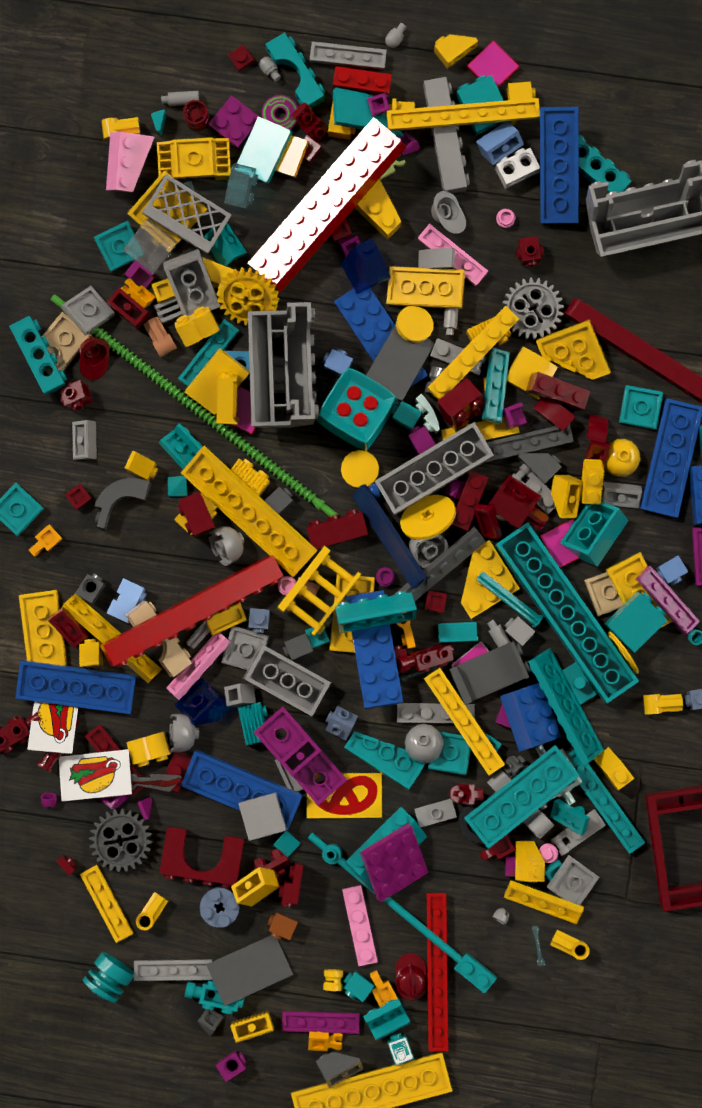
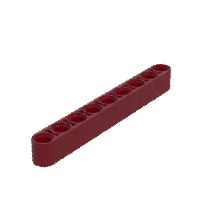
M577 298L572 300L564 313L566 318L575 324L590 320L597 338L702 404L701 376Z

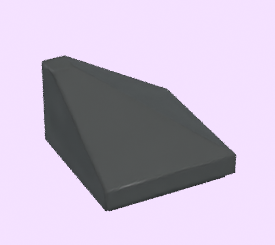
M205 1009L197 1022L211 1036L224 1017L215 1010Z

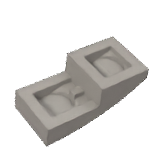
M455 248L419 250L418 268L446 269L454 267Z

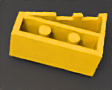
M379 179L355 206V209L388 240L401 227V220Z

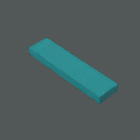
M225 319L219 325L220 330L211 335L179 376L178 380L187 387L217 350L221 348L225 351L240 332Z
M496 348L490 349L482 420L497 424L502 422L510 352Z

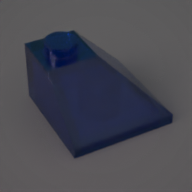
M372 238L354 246L341 263L356 294L391 278L380 251Z
M202 677L175 704L183 715L188 716L194 726L217 722L232 708L227 706L226 701Z

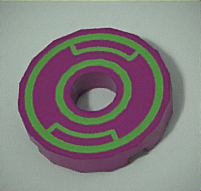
M275 95L264 103L261 111L262 118L292 130L296 122L291 117V114L298 106L288 96ZM276 111H285V117L277 118L275 116Z

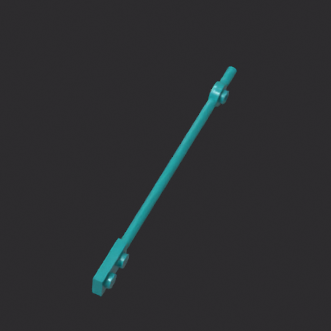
M313 832L310 834L308 839L322 850V857L326 863H338L367 887L345 865L346 860L342 857L343 853L340 846L337 844L327 845ZM330 851L334 853V858L329 856ZM391 897L384 900L388 906L455 960L458 964L454 969L485 994L497 979L492 972L468 952L462 957Z

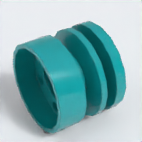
M101 952L95 961V965L100 971L90 969L88 973L92 977L86 975L83 978V982L99 997L116 1003L119 999L116 994L122 995L123 993L118 984L128 986L135 973L115 957L106 952Z

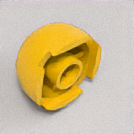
M616 439L610 442V449L604 464L605 470L611 475L626 477L632 474L640 463L638 447L627 439Z

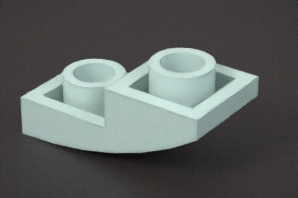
M420 394L415 400L417 403L415 406L422 414L427 413L423 418L425 422L423 425L430 433L434 431L437 434L440 429L437 417L429 402Z

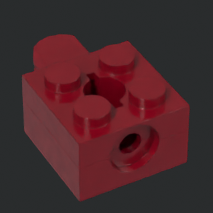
M511 475L507 477L488 505L493 506L496 515H500L509 524L518 528L525 521L537 530H541L549 519L547 514L535 507L541 495Z

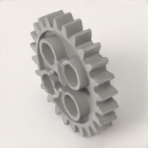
M530 278L529 283L522 279V285L516 282V289L509 288L511 294H505V298L508 301H503L502 304L507 306L519 318L513 325L512 333L518 330V337L524 333L525 339L532 335L533 340H535L537 334H539L540 338H543L544 332L547 335L551 334L550 328L556 330L557 327L554 323L560 324L561 320L557 317L563 316V313L559 310L563 309L564 305L558 304L562 301V298H556L559 291H552L554 285L548 288L547 281L540 284V278H538L536 283H534L533 279ZM537 292L540 294V299L534 300L530 294ZM523 295H526L528 302L523 298ZM521 302L524 304L525 308L523 310H517L515 308V303ZM530 305L537 307L535 312L533 310L529 311ZM544 307L549 308L551 314L545 316L542 314L541 309ZM537 315L542 319V323L539 322ZM533 318L535 324L529 326L526 324L525 319Z

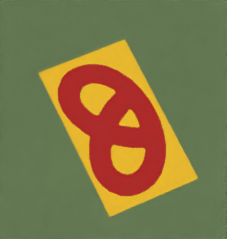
M319 773L315 774L314 780L320 778ZM342 773L347 781L320 805H317L307 794V818H382V773ZM325 780L320 781L317 784H322L325 782Z

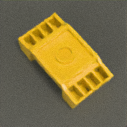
M196 138L157 142L159 176L164 170L175 179L215 177L216 180H227L231 176L229 138Z

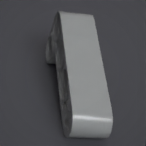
M500 770L487 783L497 792L511 779ZM539 809L523 821L539 839L554 826Z

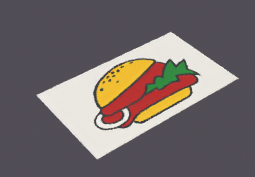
M34 701L32 716L37 712L41 720L31 721L27 750L72 754L78 707Z
M129 749L63 756L59 759L61 801L132 794Z

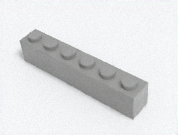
M446 77L424 81L423 88L427 107L455 105L454 101L450 99L452 86L450 82L447 83ZM459 125L431 128L443 191H448L452 194L466 191L467 185H470L468 173L465 174L463 168L466 167L465 156H461L460 152L463 145L461 137L457 136Z

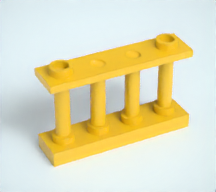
M325 546L277 607L282 613L285 610L288 612L292 611L313 627L312 636L316 633L319 635L326 627L324 622L334 611L335 607L351 587L355 589L361 582V579H359L361 573L358 572L353 577L330 559L328 554L331 550ZM320 564L328 566L349 582L343 592L318 574L317 568ZM309 579L316 581L338 598L332 607L307 590L305 584ZM297 594L304 596L326 613L320 622H317L295 605L296 602L293 600Z

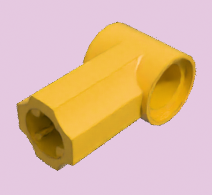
M138 117L120 120L117 118H106L101 121L105 141H110V133L113 132L140 135Z
M681 694L643 695L645 715L683 710Z
M154 892L136 919L137 927L141 930L152 928L168 900ZM142 916L150 918V925L148 927L141 925L140 919Z
M557 929L550 943L551 946L574 956L576 959L583 960L587 958L589 947L584 941L578 940ZM583 945L586 948L585 953L577 955L575 953L576 946Z

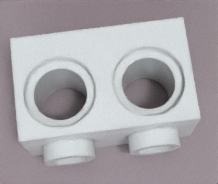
M522 148L516 151L514 156L510 158L506 156L496 164L495 170L505 189L539 173L540 166L531 148L527 150ZM527 159L530 165L523 166L520 161ZM509 167L513 170V173L506 174L503 169Z

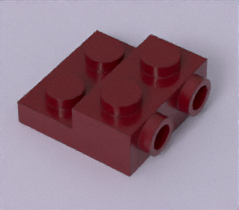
M295 862L294 866H290L289 879H292V881L284 880V884H280L278 897H282L281 906L293 907V904H298L303 863Z

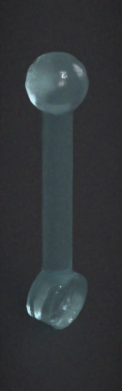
M433 666L430 669L436 671L438 667ZM417 671L407 676L402 675L400 680L401 682H406L407 679L426 672Z
M534 925L532 932L535 935L538 954L537 964L543 966L545 961L541 954L538 936L539 927Z

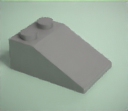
M199 249L163 262L164 270L183 315H192L195 309L202 306L209 307L210 310L220 307Z

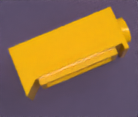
M230 371L222 372L217 378L216 423L219 424L239 423V418L237 417L238 374Z

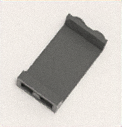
M514 641L449 669L465 705L522 679L529 678L528 673L531 670L527 661L523 662L520 655L523 654L519 643L515 645Z

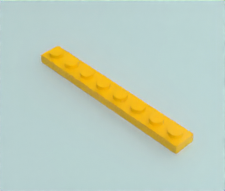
M539 98L387 111L389 131L540 119Z

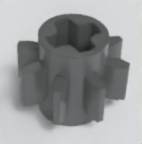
M521 755L518 758L510 756L506 759L503 770L512 779L527 768L528 764Z

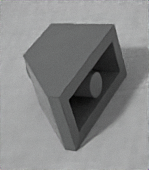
M521 453L517 457L544 485L561 469L559 465L561 463L555 455L550 456L548 453Z
M336 1052L324 1054L316 1061L318 1069L329 1088L363 1070L359 1058Z

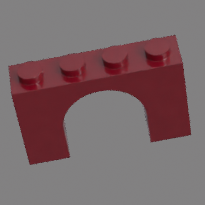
M167 827L159 873L164 874L163 878L175 879V876L183 877V881L194 882L197 879L202 880V884L213 885L216 882L221 883V887L231 888V886L238 882L245 838L225 835L222 856L218 865L211 870L200 871L191 867L185 858L184 849L188 829Z

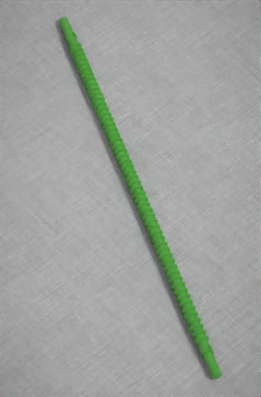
M56 294L51 298V301L60 308L65 303ZM98 327L91 332V335L95 334V338L99 337L106 340L109 347L113 348L112 351H117V355L121 354V358L125 357L126 362L130 361V365L134 364V368L138 367L139 372L143 371V375L147 374V378H152V382L156 381V385L160 384V388H165V392L169 391V395L172 394L174 399L178 398V402L182 401V405L185 404L187 409L190 408L191 412L194 411L195 415H199L200 419L203 418L204 422L207 421L208 425H212L213 429L216 428L217 432L220 431L221 435H225V439L229 438V442L233 441L234 446L238 445V449L242 448L243 452L246 451L247 456L251 455V459L255 458L256 463L260 462V466L264 465V469L268 468L269 473L273 472V476L277 475V479H282V483L286 482V486L290 485L291 490L295 489V493L299 492V496H304V500L308 499V503H313L318 510H322L328 516L338 514L327 506L325 501L317 498L315 493L312 494L311 490L308 491L307 487H303L302 483L299 484L298 480L295 481L293 476L290 477V473L286 474L285 470L282 471L281 466L277 467V463L273 464L272 460H268V456L264 457V453L260 454L259 449L255 450V446L251 447V443L247 444L246 439L242 440V436L238 437L237 432L233 433V429L229 430V426L216 423V416H211V412L207 413V409H202V405L198 406V402L194 403V399H189V395L185 396V392L182 393L181 389H177L176 385L173 386V383H169L168 379H164L163 375L160 376L159 372L156 373L154 368L151 369L150 365L147 366L146 362L143 363L141 358L138 359V355L134 356L133 352H129V348L125 349V345L121 346V342H116V338L112 339V335L108 336V332H103V328L99 329Z

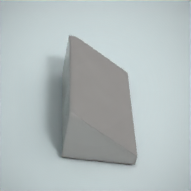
M90 420L72 422L73 460L97 459L96 422Z
M611 482L603 483L602 502L618 507L640 508L641 486Z

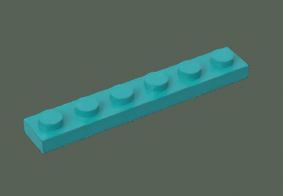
M575 750L568 753L569 760L582 780V783L579 784L626 851L631 854L645 843L590 765L588 763L582 765L576 756Z

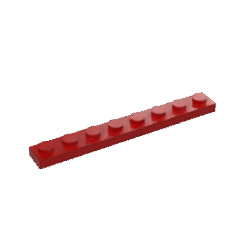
M427 893V928L447 944L446 893ZM427 938L429 1051H448L447 954Z

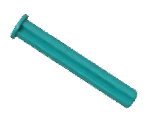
M481 572L478 575L477 581L529 621L533 628L541 622L543 615H538L485 572Z

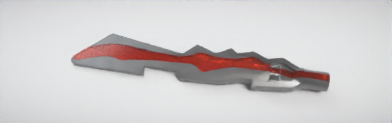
M130 774L132 790L138 785L170 792L182 779L181 775L150 774L151 778L138 777L137 774Z

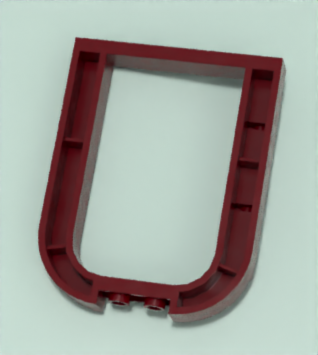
M702 785L645 793L661 909L665 912L702 906V882L668 887L658 819L659 814L702 808Z

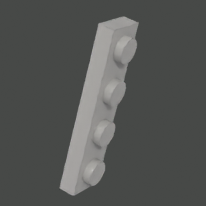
M312 42L310 62L384 70L387 50Z
M397 704V722L453 723L441 704ZM466 704L465 706L474 718L475 704Z
M135 960L134 981L212 980L206 964L213 962V960Z

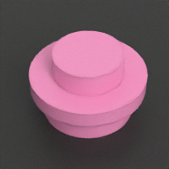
M503 209L498 212L496 221L500 227L509 228L515 222V214L509 209Z
M290 576L281 578L280 582H278V589L280 593L287 595L296 584L295 579Z
M544 844L539 849L545 863H552L558 857V850L553 844Z

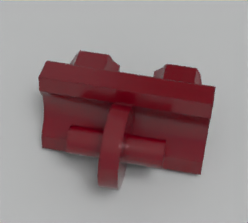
M457 784L449 790V797L453 802L474 804V800H483V788H475L473 784Z
M278 849L270 853L273 862L266 864L263 857L254 861L255 869L262 867L274 870L278 883L282 882L280 876L286 874L284 868L291 864L286 855H283Z

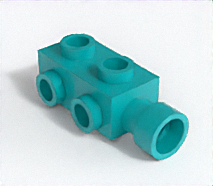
M208 980V983L204 982L203 987L196 986V983L188 982L184 996L190 999L193 997L199 998V1003L203 1004L202 1008L214 1010V1007L222 1008L221 1012L226 1014H233V1011L237 1012L238 1008H242L244 1002L243 997L224 1006L212 980ZM211 990L214 991L215 996L209 997L208 992Z

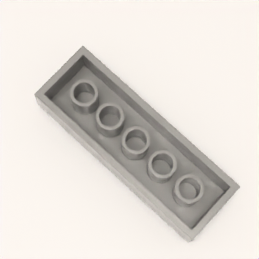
M474 422L377 479L375 483L394 515H397L495 456Z

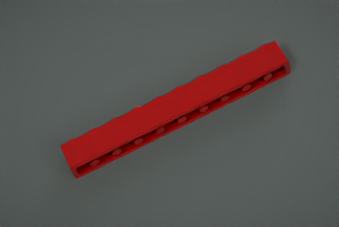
M267 556L102 643L100 646L110 666L121 667L128 663L127 659L133 656L138 658L145 654L144 650L149 647L151 649L157 648L162 645L161 641L168 638V640L179 636V631L183 629L188 631L196 626V622L200 620L205 622L211 619L213 613L217 611L222 613L228 610L230 604L234 602L239 604L245 601V596L251 593L252 595L263 591L262 587L277 584L280 582L279 578L283 577V574L274 556Z

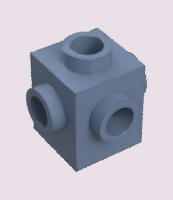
M337 706L334 713L330 711L325 721L328 723L326 731L347 740L358 716Z

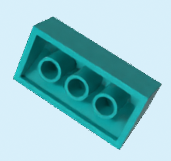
M401 591L396 593L395 596L380 595L376 597L377 599L373 600L364 598L358 600L357 603L343 602L335 607L339 633L415 620L417 609L412 592Z
M402 807L345 862V865L372 892L374 890L362 861L361 851L407 823L412 826L418 845L427 838L416 821Z

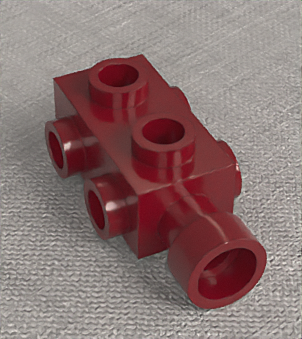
M450 643L432 645L429 648L409 653L407 657L405 655L397 657V667L400 672L407 671L410 667L419 672H427L433 666L443 667L447 665V662L454 660V649Z
M37 712L33 716L30 714V717L26 720L24 717L18 718V716H15L7 721V726L2 728L0 725V737L4 739V742L0 744V753L3 752L5 755L14 749V744L18 742L23 744L29 741L31 721L41 720ZM15 727L20 728L19 734L14 732Z

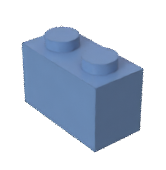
M508 121L476 141L482 156L492 165L524 145L519 131Z

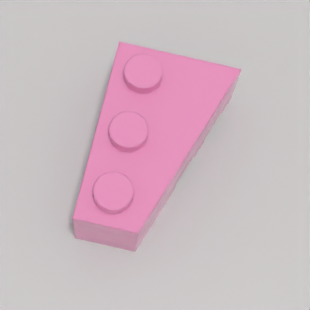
M125 132L110 133L106 190L118 192L134 191L154 140L153 136Z

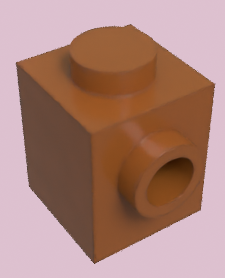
M277 911L275 915L271 914L267 925L270 926L271 936L280 940L283 937L290 940L298 920Z

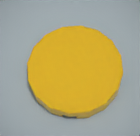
M408 306L398 314L396 329L404 340H409L412 343H421L431 335L433 320L425 309L419 306Z
M353 451L342 462L341 473L343 479L354 488H359L363 484H366L368 487L378 477V462L367 451Z

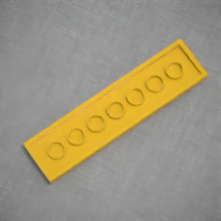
M205 446L198 451L181 472L186 479L267 554L273 555L276 562L292 577L318 551Z
M442 1052L399 1065H391L350 1076L330 1088L327 1083L297 1090L291 1092L294 1108H392L452 1092L444 1057Z

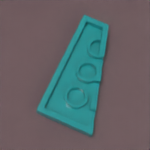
M355 731L344 747L345 750L407 790L410 789L425 765L411 759L405 749Z

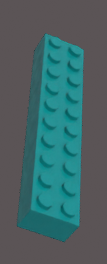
M528 522L495 545L500 555L574 661L578 664L604 704L609 703L639 682Z

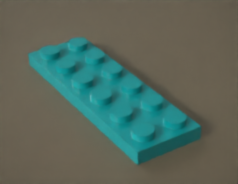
M551 648L528 661L530 669L538 679L541 690L547 696L548 703L557 715V720L563 727L568 741L572 744L577 758L581 761L582 765H585L602 753L604 749Z
M554 745L465 816L464 819L489 849L580 775L557 746Z

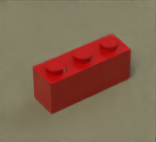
M335 66L333 90L340 88L371 95L385 93L387 99H389L392 74Z

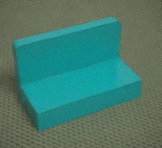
M226 223L210 250L218 263L226 267L233 260L241 258L247 253L228 223ZM213 228L203 237L210 242L214 237Z
M477 623L438 624L439 643L478 641Z

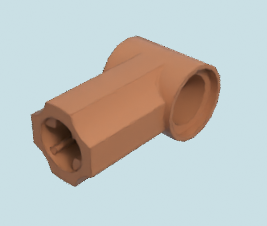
M158 317L152 318L144 324L160 358L177 349Z

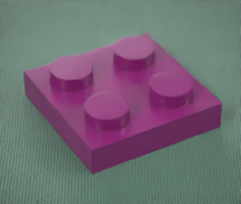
M231 95L208 126L223 138H229V142L239 149L251 134L259 116Z

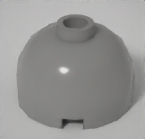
M226 526L209 532V534H212L209 537L210 546L215 556L220 555L222 560L219 562L228 566L241 557L244 549V537L240 532L238 533L235 529Z
M441 534L430 539H411L409 542V551L422 568H426L448 549L447 540Z
M171 714L170 719L174 720L169 728V743L174 748H171L170 752H185L191 749L195 739H199V728H195L194 721L190 717L183 714Z
M427 724L416 725L410 729L405 739V748L409 757L423 764L436 760L444 746L440 732Z

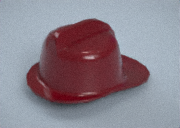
M89 336L80 345L79 367L82 376L86 379H98L106 372L110 351L106 340Z
M404 954L396 963V987L401 997L413 1001L421 998L426 992V965L424 960L417 954Z

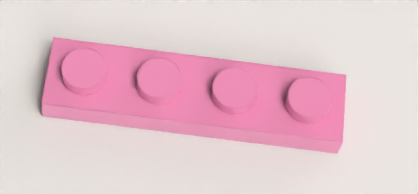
M431 224L417 238L428 249L455 248L453 269L465 270V278L475 287L488 273L487 269Z
M221 633L213 635L192 658V663L176 676L167 689L180 700L205 670L213 664L221 652L226 649L230 641Z
M359 885L342 889L358 965L363 966L376 963L378 961L362 887Z

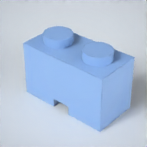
M123 578L117 590V593L120 595L117 601L113 599L107 614L130 624L125 614L145 600L147 594L144 592L146 589Z

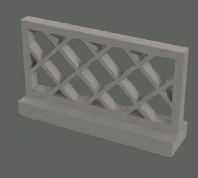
M167 174L142 212L144 216L207 255L231 217L230 213ZM167 180L175 185L176 192L165 194L163 186ZM188 192L191 194L192 202L181 204L179 193ZM177 194L179 205L168 207L166 196ZM164 197L166 208L158 210L152 206L155 199ZM204 202L207 204L209 212L198 214L195 204ZM193 204L196 215L184 217L182 207ZM180 207L182 218L174 220L171 218L169 210ZM220 212L226 216L222 223L214 225L212 214ZM210 215L212 225L201 228L199 217ZM197 218L199 228L190 230L187 228L185 220ZM213 228L214 237L211 242L203 238L202 230Z

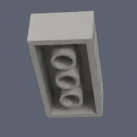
M262 644L243 679L310 716H313L331 683Z

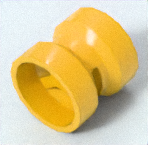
M324 969L326 981L323 983V990L342 991L343 984L341 983V978L343 977V970Z

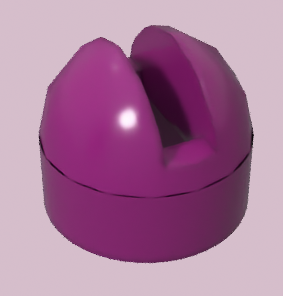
M48 792L41 795V804L44 808H53L56 805V794Z

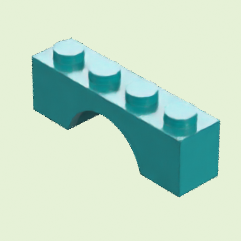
M283 33L265 44L268 54L276 65H288L298 72L301 80L298 88L295 90V97L300 105L305 102L312 109L322 103L325 90L321 84L317 85L314 78L316 77L312 69H307L305 66L306 60L302 53H297L295 50L296 44L292 37H287Z

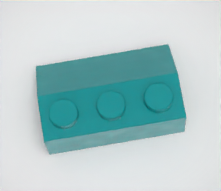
M605 502L586 504L560 544L583 561L598 567L629 520L620 508Z

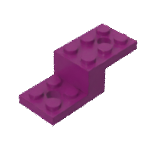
M281 707L254 731V734L317 805H320L347 781L284 707ZM279 728H283L287 732V736L283 740H279L275 736ZM321 772L325 775L324 783L317 784L315 782L314 776L316 773Z

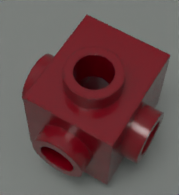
M538 236L519 239L516 258L520 260L521 265L533 267L540 263L541 257L544 256L543 246L539 245Z
M81 380L68 383L60 389L62 395L60 399L63 406L72 411H79L84 406L93 403L89 386Z

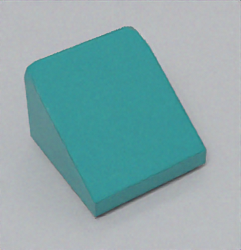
M165 109L154 112L151 115L157 135L159 136L162 135L166 119Z
M286 830L273 845L288 858L300 845V842Z

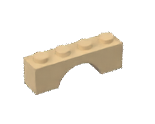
M142 601L127 612L125 617L134 627L155 616L157 610L151 602ZM177 637L171 640L166 638L162 641L163 652L159 659L160 664L171 677H175L192 663L189 660L191 656L185 648L181 649L178 645L180 641Z

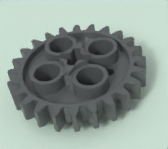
M116 809L113 810V815L106 812V819L100 816L101 823H94L97 830L91 829L95 836L89 838V840L94 841V844L89 847L96 849L92 855L98 854L99 857L96 861L103 860L102 867L109 864L110 871L115 866L117 867V872L121 871V867H124V870L127 872L129 865L135 869V862L141 865L142 860L140 858L148 857L144 852L151 851L147 844L153 843V841L148 840L147 837L152 835V833H146L150 826H143L145 819L139 821V813L133 817L132 810L125 814L124 809H121L120 814H118ZM126 823H130L133 826L131 834L124 832V825ZM107 827H111L114 830L112 838L105 836V829ZM119 835H121L122 838L134 835L138 836L137 839L123 842V845H121L119 842L110 845H104L105 841L116 840L119 838ZM130 842L137 845L135 853H130L127 849ZM111 846L118 849L116 857H111L108 853Z

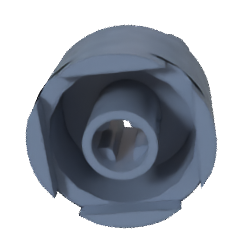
M215 887L209 890L203 896L200 903V913L204 921L218 928L230 925L236 919L240 910V904H237L233 891L224 887ZM222 902L225 910L219 912L215 904Z

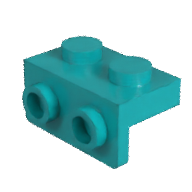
M180 423L176 425L173 431L159 441L163 449L182 469L188 465L203 447L200 442L190 435L189 430Z
M399 999L390 1000L384 1006L372 1009L367 1015L363 1016L375 1040H379L410 1024V1020Z

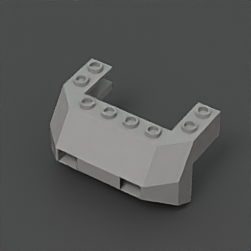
M696 160L686 162L677 180L667 179L660 184L649 183L637 189L631 187L620 193L614 191L607 194L608 182H594L588 188L586 204L590 230L596 253L601 257L702 234V161L696 162Z
M311 302L287 303L286 311L248 312L251 422L253 427L263 429L290 428L313 425L315 419H318V404L314 405L316 403V391H312V384H316L315 372H312L311 365H315V354L311 353V346H314V334H310L311 323H314L315 308H311ZM272 339H283L284 355L272 356ZM274 393H285L286 404H274Z

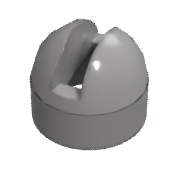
M499 908L495 911L492 918L506 925L509 919V912L504 908Z

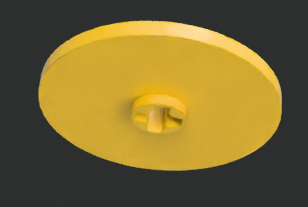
M427 496L404 511L400 521L401 529L411 539L424 540L433 538L450 527L456 516V508L452 500L446 496Z

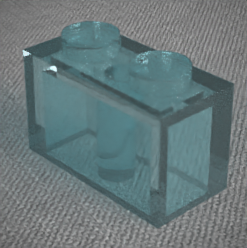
M237 163L232 165L224 200L225 204L245 209L249 204H252L254 199L252 188L253 185L256 186L258 181L257 168Z

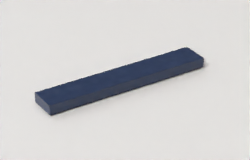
M361 485L352 495L353 499L411 588H417L427 578L367 485Z

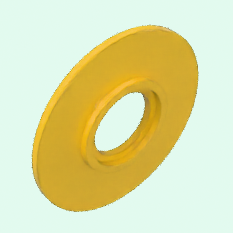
M609 631L608 637L632 672L638 674L639 670L627 649Z

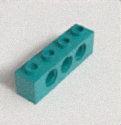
M579 135V151H583L586 155L584 158L579 157V173L591 183L598 181L602 183L608 182L607 194L614 191L618 193L624 192L631 183L630 176L626 172H620L615 168V164L610 159L603 158L597 148H591L586 144V140ZM597 163L600 169L594 170L590 164ZM612 175L615 181L609 182L605 176Z
M28 316L10 325L9 327L43 394L48 396L65 387L64 381L67 378L62 369L58 370L56 366L58 360L54 353H49L47 347L50 345L45 336L41 337L39 333L41 327L38 321ZM30 334L36 336L32 343L26 341ZM38 351H43L44 357L40 360L35 359V354ZM46 368L53 369V373L50 376H44Z

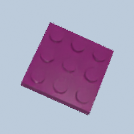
M408 823L360 852L374 893L380 902L428 873L413 828Z

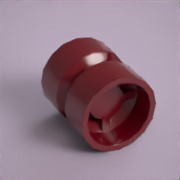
M192 100L185 104L183 116L187 127L193 131H201L206 128L209 123L206 105L199 100Z

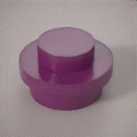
M381 568L376 573V581L381 586H390L395 580V574L390 568Z

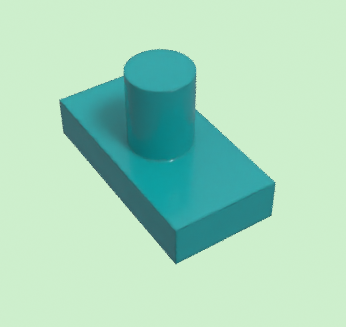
M576 662L562 670L580 705L597 695Z
M557 799L554 801L550 815L552 819L582 836L586 833L590 817L585 815V810L582 806L578 805L573 808L562 800Z

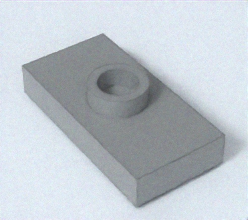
M451 799L414 809L419 827L457 817Z

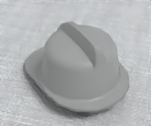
M448 191L437 193L431 208L432 217L436 222L442 224L447 231L454 234L461 233L466 227V219L456 197Z

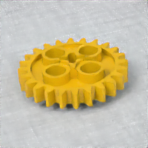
M241 267L240 273L236 269L233 270L232 274L228 272L218 286L217 296L219 298L217 302L221 303L220 309H226L224 315L231 314L230 320L237 318L238 324L241 320L244 321L245 326L248 323V312L276 311L279 292L274 291L276 284L270 285L272 279H264L265 273L261 276L258 275V269L255 273H252L251 268L248 269V272H245L243 267Z

